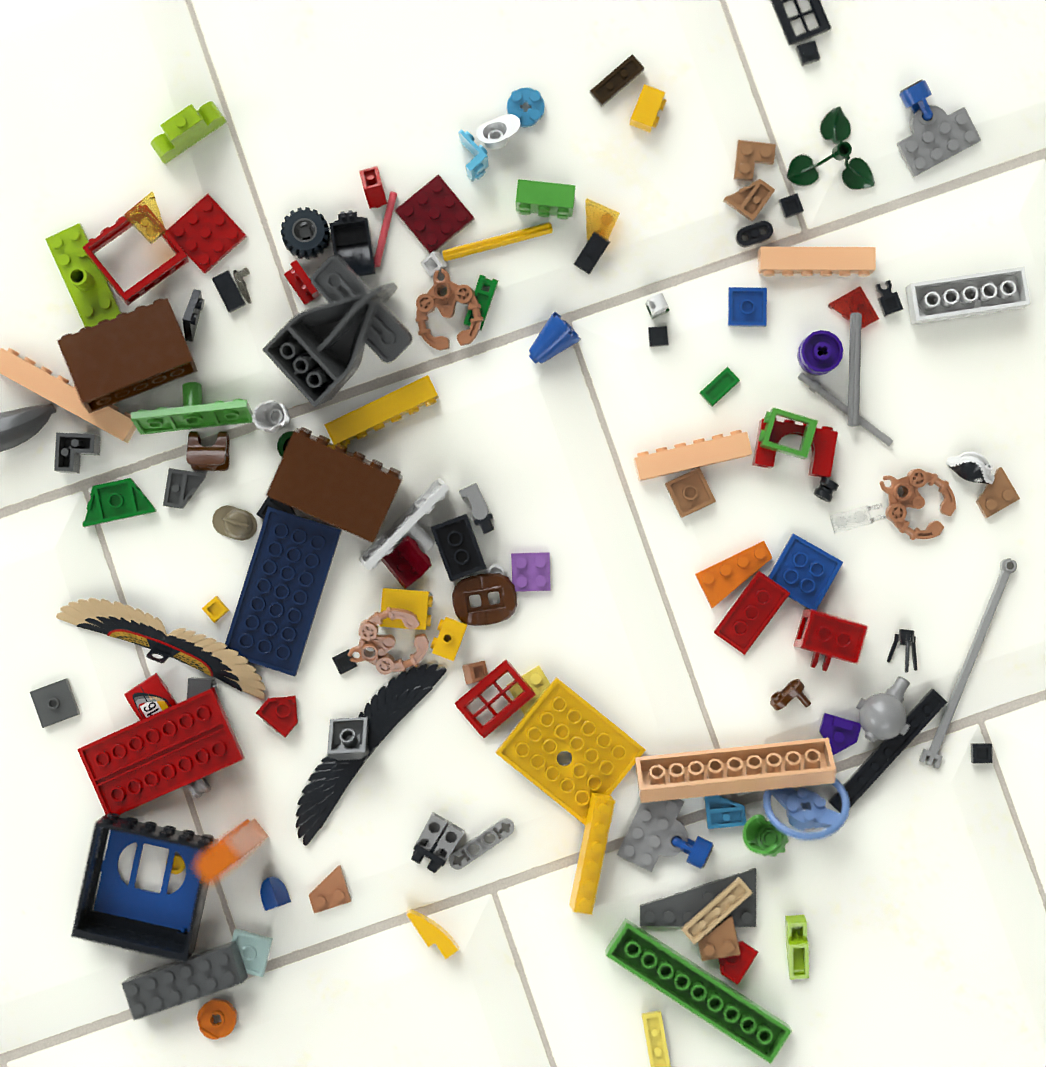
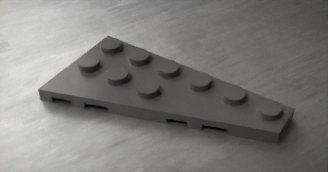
M756 868L641 904L639 925L684 926L733 881L740 877L753 893L717 925L719 926L729 916H733L735 927H756Z

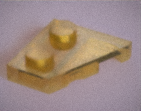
M586 198L587 242L594 231L608 240L620 213Z

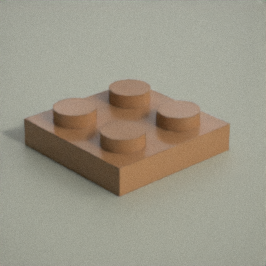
M700 467L665 483L680 518L716 502Z

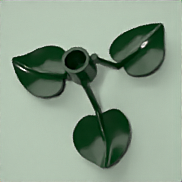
M840 106L828 112L820 124L821 136L825 140H832L834 144H837L833 148L832 154L815 165L812 158L807 155L796 156L790 162L786 175L791 183L798 186L812 185L819 178V173L815 168L834 158L838 161L845 159L844 165L846 169L842 172V180L848 188L860 190L875 185L872 171L863 159L855 157L848 164L852 147L844 140L850 136L851 125Z

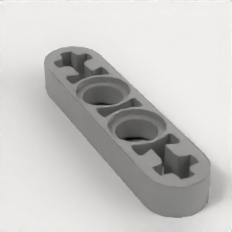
M508 818L499 820L454 851L449 858L450 866L453 869L460 870L509 837L514 831L513 821ZM502 823H505L506 825L510 824V831H502L500 833V835L502 836L501 838H499L497 832L493 830L495 827L497 828V831L502 828ZM487 833L495 835V841L491 844L486 843L484 840V836ZM471 844L479 846V852L475 855L468 851V847ZM465 849V853L470 859L467 860V858L464 857L461 860V865H459L458 863L454 864V856H457L458 858L461 857L462 855H464L462 850Z

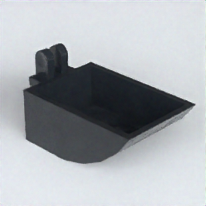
M357 211L340 212L338 220L334 221V223H329L334 256H340L358 276L375 274L374 252L368 218L358 217Z

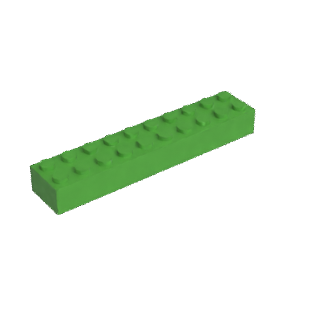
M626 918L605 950V955L770 1064L792 1032L787 1023Z

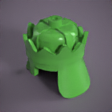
M757 814L752 816L743 828V841L752 852L762 854L765 857H776L778 853L786 851L785 845L789 841L787 835L776 829L763 815Z

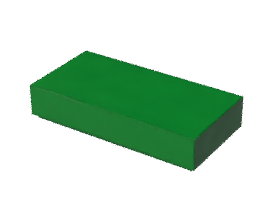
M726 367L699 394L713 407L740 379Z

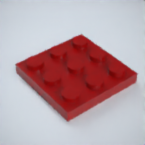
M208 193L167 229L181 249L204 274L247 237Z

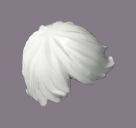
M276 401L261 402L259 406L253 409L252 422H255V426L265 432H278L286 424L288 425L291 420L287 407Z

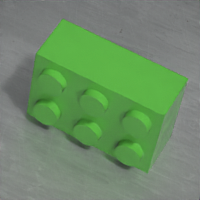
M518 179L516 211L521 215L536 213L540 217L555 215L559 219H568L573 214L576 185Z

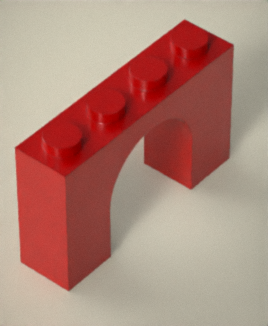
M762 418L759 421L752 466L771 469L774 467L776 451L760 447L761 441H758L761 430H765L766 423H764ZM775 418L769 442L778 444L784 436L790 434L803 437L806 424L797 425L795 424L796 421L793 420L780 422L776 421L777 418ZM822 426V429L816 428L811 443L812 456L808 474L810 476L831 477L838 432L833 431L832 427Z

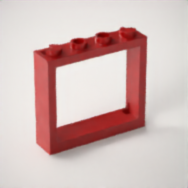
M145 203L137 208L134 207L127 216L118 218L115 222L116 224L110 228H104L99 236L95 239H89V242L82 247L88 258L127 306L189 262L186 253ZM146 217L176 255L124 292L94 253Z

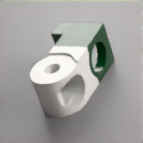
M663 293L650 297L645 303L652 319L670 311Z

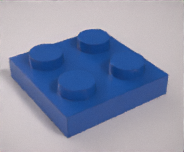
M729 287L727 326L766 327L767 288Z

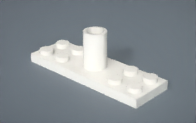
M438 478L359 558L363 567L368 571L371 568L375 569L381 563L380 559L384 555H389L394 550V545L402 537L409 536L411 539H414L418 544V548L423 553H426L433 546L435 540L417 521L425 513L429 514L435 508L434 504L439 499L443 500L448 495L450 487Z

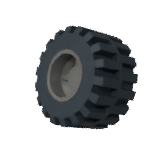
M301 207L297 208V212L292 210L290 212L291 215H286L284 218L285 222L281 224V236L285 247L293 256L297 255L300 259L305 257L308 260L311 256L316 258L319 253L322 255L324 248H328V241H330V230L324 216L321 213L318 214V211L315 209L311 211L309 207H305V210H302Z

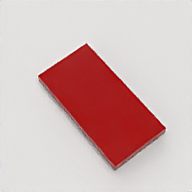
M758 570L713 633L745 655L790 595V592Z

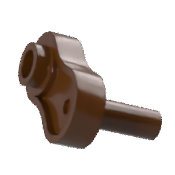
M795 679L788 683L782 691H778L771 696L770 705L777 711L783 709L795 697L800 700L804 707L810 706L811 702L802 692L805 687L800 679Z

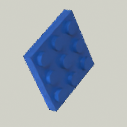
M793 533L768 577L789 591L790 595L788 597L808 609L816 611L841 568L843 561Z

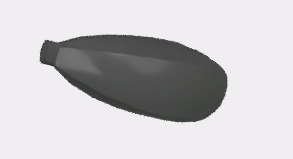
M50 403L48 405H36L1 412L0 452L14 448L36 435L48 422L51 415L57 412L55 406Z

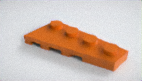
M765 541L695 574L711 609L772 559Z

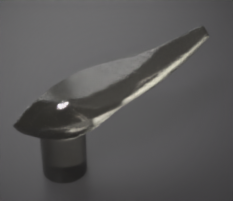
M246 267L239 272L234 270L233 275L236 284L245 300L250 304V296L246 283L243 280L250 272Z

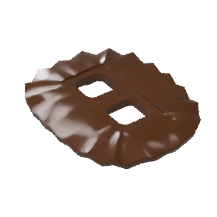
M500 573L478 574L464 578L455 585L452 593L456 616L461 622L471 626L490 625L505 621L515 613L518 604L514 584L509 577ZM499 592L500 603L490 604L488 593ZM471 595H480L481 606L471 607L469 597Z

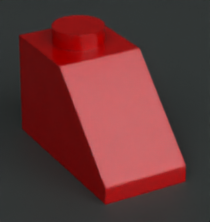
M378 166L360 170L369 209L380 208L388 204Z

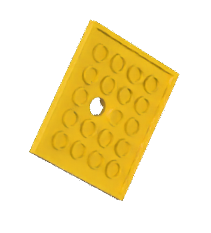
M556 677L495 753L585 825L592 792L610 795L636 763L635 758L641 757L646 749ZM568 751L572 755V760L568 765H560L557 762V756L560 752Z

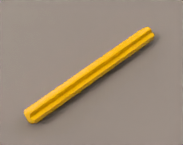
M548 222L443 250V258L445 261L539 237L552 233L553 228L551 223Z

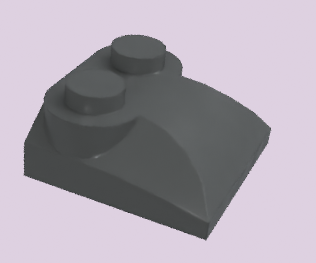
M368 717L330 719L327 748L329 758L355 760L363 759L368 755Z

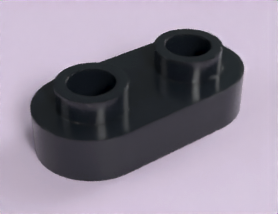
M760 221L743 227L736 234V242L739 246L746 248L767 241L773 234V226L768 221ZM760 229H764L766 234L762 235ZM746 235L748 241H743L742 236Z

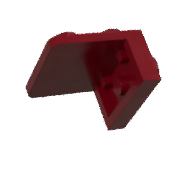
M409 536L405 537L389 555H385L381 559L404 589L422 577L432 566L430 558L418 548L417 542Z

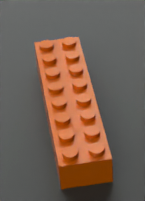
M255 818L252 821L247 819L196 858L198 862L193 867L209 886L244 859L269 836Z

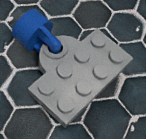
M923 79L901 90L899 94L905 108L911 107L914 113L910 121L912 135L896 143L913 177L982 141L965 106L947 115L942 108L928 105L926 98L931 96L932 92Z
M676 799L646 802L640 804L617 856L652 872L659 855L669 857L684 852L688 854L686 862L701 869L705 867L714 845L700 836H697L695 841L687 837L685 826L677 820L685 801Z

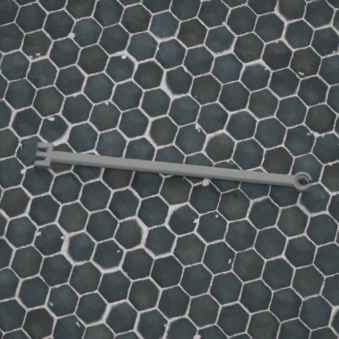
M1011 558L1004 559L1000 563V575L929 751L923 749L919 761L922 763L925 761L926 756H928L926 764L931 766L935 759L934 768L938 769L943 756L938 755L1009 576L1017 569L1016 561L1011 560ZM1009 562H1011L1012 564L1011 569L1007 568V564Z

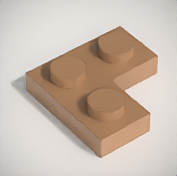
M738 140L733 179L752 181L755 163L773 165L776 144Z

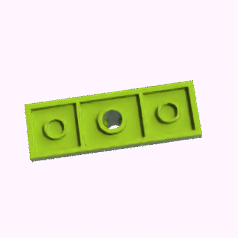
M78 223L45 238L84 326L93 327L102 320L116 318L121 313V310L111 288L82 248L89 242L82 225Z

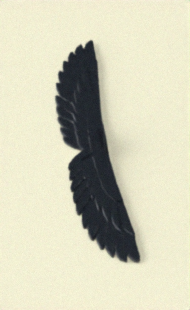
M424 664L418 669L417 667H412L407 673L402 671L397 678L393 677L386 689L385 686L379 689L378 693L372 697L371 703L368 702L365 705L364 713L360 712L358 718L368 717L369 753L366 757L355 760H336L326 756L321 760L323 763L319 764L315 768L316 772L309 777L308 781L311 782L302 790L304 794L297 803V805L301 806L295 815L296 817L299 816L296 821V828L300 826L297 833L299 839L304 835L303 845L307 846L319 829L322 828L350 782L379 744L433 689L434 685L446 673L447 669L445 667L437 669L438 664H432L427 667V664Z

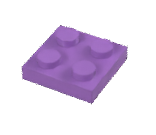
M550 552L511 553L512 583L515 586L516 592L551 591Z

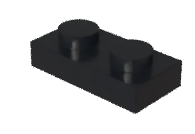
M594 231L574 262V265L590 274L610 241Z

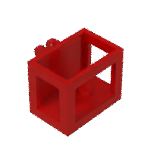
M804 609L793 646L814 652L810 664L812 668L817 666L819 655H825L822 671L828 670L831 657L858 664L868 626L815 610ZM806 618H808V619H807L806 626H805V630H804V633H803V637H802V640H801V636H802V632H803L804 625H805V622H806Z

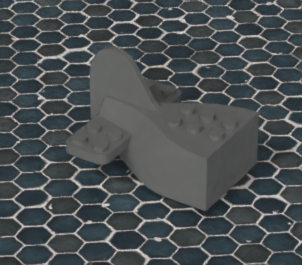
M337 255L330 256L311 277V283L328 303L305 310L294 316L262 349L314 407L331 400L358 370L362 361L365 343L383 362L390 363L413 340L411 333L384 305L396 292L398 286L395 283H389L371 290L349 265Z

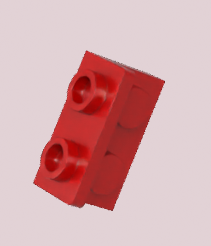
M295 260L290 263L292 269L284 273V276L304 305H307L321 294L313 286L310 278L298 261Z

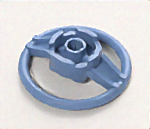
M835 778V783L831 784L836 788L841 797V814L825 808V799L816 792L806 788H799L797 791L793 788L765 790L763 806L771 824L783 834L799 840H819L833 835L844 825L850 812L849 796L842 783ZM773 795L781 806L786 809L788 822L794 828L801 831L811 828L815 830L818 827L827 829L809 833L787 827L775 816L771 807V796Z

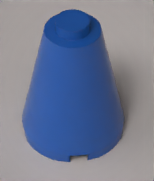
M557 312L550 316L528 350L531 353L529 357L535 364L538 362L543 364L581 340L576 331L566 321L561 320V316Z

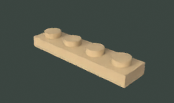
M738 877L687 922L681 930L695 945L753 892Z

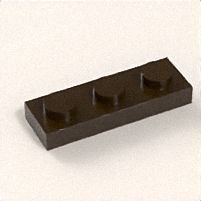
M632 54L592 88L589 94L603 107L639 76L645 68Z

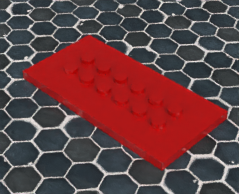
M214 687L77 749L105 814L116 813L119 815L245 759Z

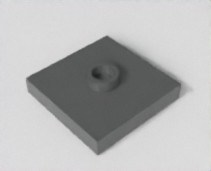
M68 678L30 692L42 728L80 715Z

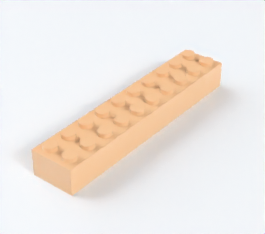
M829 738L635 758L641 803L835 783L836 767Z

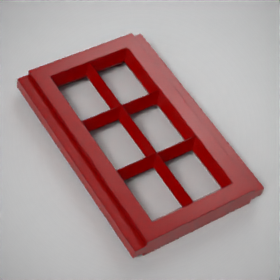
M505 659L454 704L483 738H486L536 694L511 663ZM508 672L514 681L502 689L496 681ZM518 683L523 692L512 701L506 692ZM491 685H494L500 693L487 702L481 694ZM503 696L509 704L496 713L490 705ZM478 697L484 706L473 715L467 706ZM488 708L494 717L482 726L476 717Z

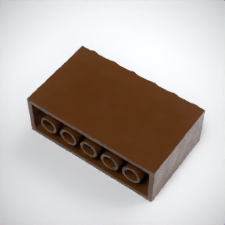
M168 298L157 299L153 304L139 306L135 308V311L129 313H120L114 319L102 320L98 325L84 327L77 333L65 334L61 339L57 340L80 400L89 413L198 371Z
M305 427L297 428L293 432L266 496L374 543L402 482L403 476L400 475L401 471L393 467L387 469L383 467L382 462L375 459L369 461L365 459L366 455L360 452L347 451L348 447L340 443L334 445L325 436L319 435L316 437L312 435L313 431Z

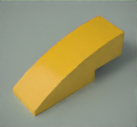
M412 909L407 912L408 918L428 947L435 943L445 959L459 951L460 946L438 923Z

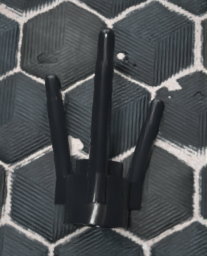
M899 629V634L894 636V642L887 662L891 661L898 641H900V645L906 646L905 672H909L910 646L912 649L913 668L917 671L915 631Z

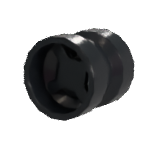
M822 477L819 488H816L813 494L830 503L833 498L832 494L834 491H837L839 485L826 477Z

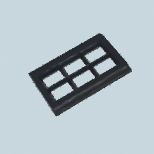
M770 0L789 46L831 30L820 0H808L812 9L805 12L801 11L798 1L793 0L798 14L790 18L783 3L791 0ZM814 13L819 27L809 30L804 16ZM800 18L806 32L796 35L791 21Z

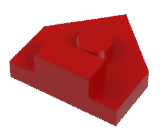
M296 696L268 698L257 710L256 715L263 719L273 730L286 738L298 724Z
M738 941L740 955L718 958L721 974L736 985H739L759 951L744 941Z

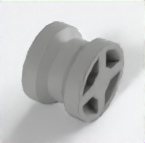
M205 777L187 784L189 790L197 799L202 796V793L211 790Z

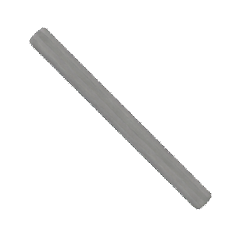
M857 312L850 314L847 425L850 427L859 426L862 315Z

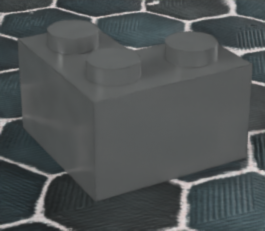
M56 432L54 471L80 474L81 455H100L101 436L96 434Z

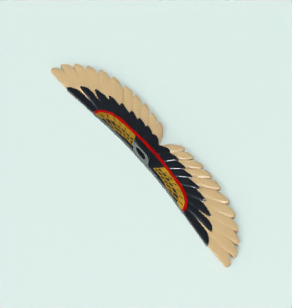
M89 598L88 601L79 599L78 602H69L68 605L60 608L63 612L56 614L57 619L77 625V627L151 649L146 655L148 659L165 663L171 657L211 677H215L241 692L244 691L260 699L265 698L263 691L266 688L261 682L262 677L255 673L256 668L247 664L249 660L239 656V652L235 650L225 649L227 647L226 644L216 642L217 640L213 638H206L204 634L194 635L195 631H186V628H179L167 635L165 626L158 617L154 618L149 613L144 614L138 608L134 609L127 604L124 606L117 601L112 604L105 599ZM153 654L161 655L163 658H155Z

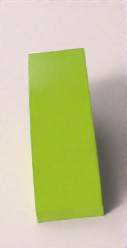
M805 915L785 916L789 979L809 978V943L807 940V921Z

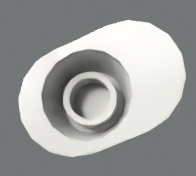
M512 114L500 116L482 124L477 129V138L485 144L486 148L500 149L507 144L508 138L519 130L520 120Z

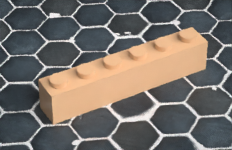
M760 247L758 250V273H763V276H774L775 273H782V276H793L794 273H801V276H812L813 273H820V276L839 274V276L846 277L851 276V274H858V276L865 277L870 276L876 270V247Z
M736 430L730 432V436L723 437V434L712 436V440L705 441L702 438L694 440L693 444L687 446L686 443L674 445L675 448L667 450V447L656 449V453L649 454L648 451L638 453V457L634 458L638 481L752 455L748 433Z

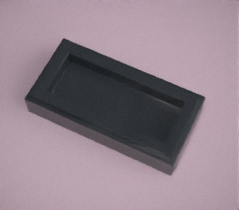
M229 270L211 278L229 313L246 305Z

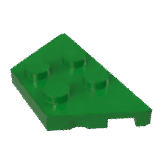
M127 478L92 486L91 499L88 502L87 514L82 525L83 527H89L157 512V510L134 480Z

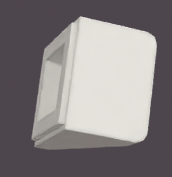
M439 250L432 251L420 262L430 278L434 276L436 270L441 272V269L449 266Z

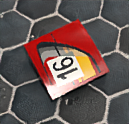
M157 673L124 693V696L140 720L178 704Z

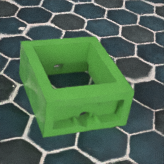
M774 407L770 412L767 411L764 418L766 427L765 430H761L758 441H761L760 447L800 459H806L818 420ZM776 415L806 424L799 450L769 442Z

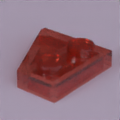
M861 286L827 305L831 310L834 309L847 320H850L851 313H861V329L879 320Z

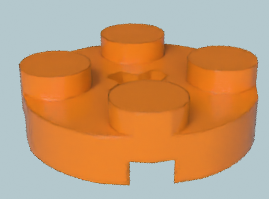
M217 998L206 1002L197 1015V1022L201 1033L210 1039L228 1036L235 1028L237 1022V1011L233 1005L224 999ZM219 1014L222 1022L218 1021L216 1024L212 1016Z

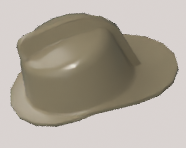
M226 505L220 507L215 511L212 518L213 527L218 533L236 540H248L257 531V521L253 514L233 506Z

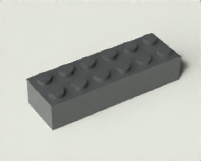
M233 941L192 955L186 963L175 961L129 977L121 985L135 1021L242 984L248 978L237 943Z

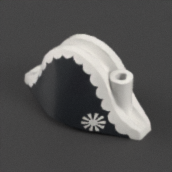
M968 451L959 456L948 457L946 464L964 480L984 484H993L995 477L991 472L993 465L989 464L986 457L980 453Z

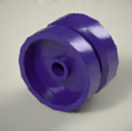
M820 330L811 333L798 347L797 359L799 365L810 375L821 376L828 374L839 365L843 358L842 342L837 335L830 331Z

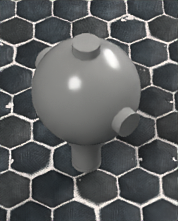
M898 676L893 686L887 689L885 693L874 694L866 700L861 698L856 708L860 710L859 721L861 727L866 732L864 737L871 742H875L876 739L888 740L899 734L905 735L910 725L906 724L907 715L902 704L904 693L910 684L907 679Z

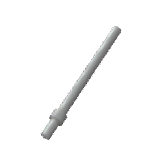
M803 372L800 373L797 378L809 386V390L813 393L817 392L848 416L847 405L821 387V383L817 380L813 381ZM859 415V425L887 446L893 443L894 440Z

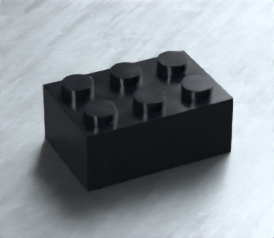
M467 514L430 527L450 582L487 569Z

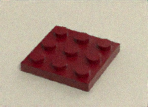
M439 174L395 209L396 214L429 254L432 251H437L475 220L473 215Z

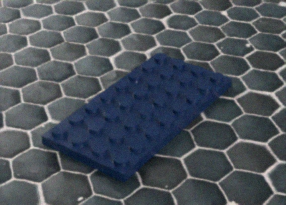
M272 507L267 508L225 644L227 647L225 649L239 652L238 655L245 657L250 663L294 677L297 675L339 542L341 529Z

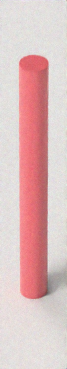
M390 192L374 256L375 267H380L397 198V193Z

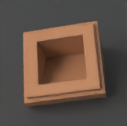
M485 661L462 666L466 684L480 682L488 675Z

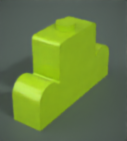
M213 101L203 104L197 111L191 104L162 123L160 127L165 133L156 136L150 145L161 161L166 164L227 123V121Z

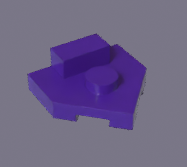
M824 713L819 733L822 738H829L832 754L835 755L857 743L861 724Z

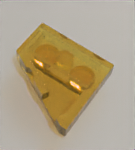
M150 192L124 214V217L150 244L154 243L166 232L153 192Z

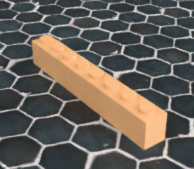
M8 348V350L0 349V374L127 443L130 441L136 430V426L131 420V414L125 411L123 415L118 412L119 408L113 404L89 413L82 404L76 387L68 384L69 380L60 375L57 378L52 376L53 371L44 366L41 369L34 366L36 362L27 357L24 360L19 358V353L11 348Z

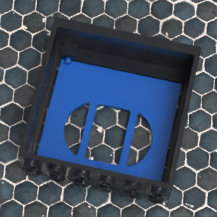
M116 813L104 815L94 825L71 937L186 963L195 952L209 887L193 865L198 862L196 858L219 839H214V836L210 834L197 835L192 830L179 831L174 826H157V823L152 821L139 822L134 817L121 818ZM136 842V852L129 884L127 885L120 876L118 862L122 851L128 845ZM144 844L169 849L160 893L135 887ZM178 852L184 860L186 876L181 887L168 894L167 890L175 853Z

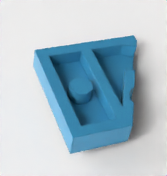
M719 795L704 797L708 829L745 826L746 813L744 805Z

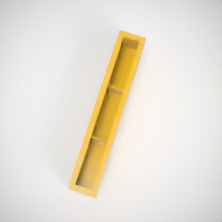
M426 375L324 425L334 445L340 443L347 446L350 444V440L357 438V440L362 439L368 435L367 432L373 429L374 431L381 430L385 427L384 424L390 421L395 423L401 420L402 415L406 413L411 415L418 412L419 407L423 405L428 407L435 404L439 396L429 376Z
M593 792L591 795L569 902L573 912L590 915L593 913L615 800L611 795Z

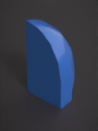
M268 877L263 881L260 896L265 911L291 902L286 886L280 879Z

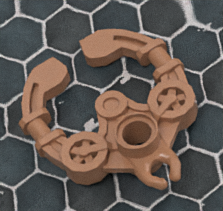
M441 269V273L445 275L444 280L440 281L438 279L440 272L436 270L433 276L434 285L427 294L420 295L416 300L417 311L415 321L419 326L418 335H421L424 341L431 347L440 351L449 349V338L444 336L434 337L431 334V329L426 328L425 322L429 320L427 314L433 312L436 307L445 318H452L454 316L457 302L467 304L468 310H472L473 319H470V328L461 331L457 335L460 346L471 344L480 330L481 322L484 321L480 313L481 304H479L475 297L474 290L468 285L459 286L451 282L450 276L445 269ZM447 287V294L442 297L441 290Z
M921 469L910 470L907 476L896 479L893 476H883V480L891 481L890 487H885L883 481L879 483L881 489L888 494L889 506L885 511L886 518L899 529V532L909 535L911 540L931 539L939 536L944 526L936 520L929 523L925 530L910 528V522L904 520L907 515L906 508H923L925 500L918 492V488L923 487L926 483L929 486L935 484L939 487L938 491L944 497L940 505L941 514L952 516L956 509V501L953 491L948 485L949 482L938 478L936 473L932 474ZM899 487H902L903 489V495L901 497L898 495L897 492Z
M387 607L385 611L380 613L377 611L360 623L358 630L360 636L359 645L350 649L347 655L351 657L354 652H358L360 657H351V662L367 661L375 665L376 670L384 675L391 672H404L406 668L418 666V663L427 652L429 640L425 633L417 634L414 640L416 652L410 654V659L403 661L402 658L395 660L392 655L388 654V651L394 648L396 639L390 634L378 635V624H383V620L390 617L391 620L401 619L405 627L413 630L420 625L416 614L408 610ZM366 648H373L374 651H368Z

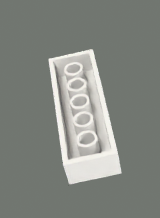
M1025 266L915 282L905 287L911 325L1021 309L1031 304Z

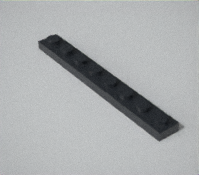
M931 688L907 715L906 724L910 726L905 735L899 734L892 739L884 740L843 784L849 796L850 808L945 706L947 701L934 689ZM837 791L828 802L841 814L842 800Z

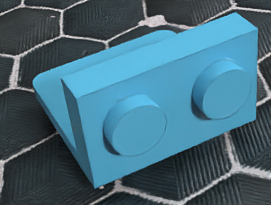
M461 129L458 132L459 140L474 156L465 166L467 177L473 182L475 179L479 180L489 167V158L486 155L488 152L482 145L478 146L474 142V137L468 131L464 132Z

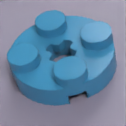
M520 88L511 93L507 101V113L517 116L521 127L535 125L544 115L545 104L539 91L532 88ZM524 103H528L531 106L527 112L520 108Z

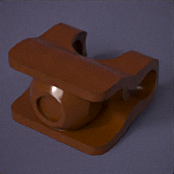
M197 431L189 432L186 461L194 471L228 470L230 439L227 431H220L217 434L215 444L211 447H203L201 445V438Z

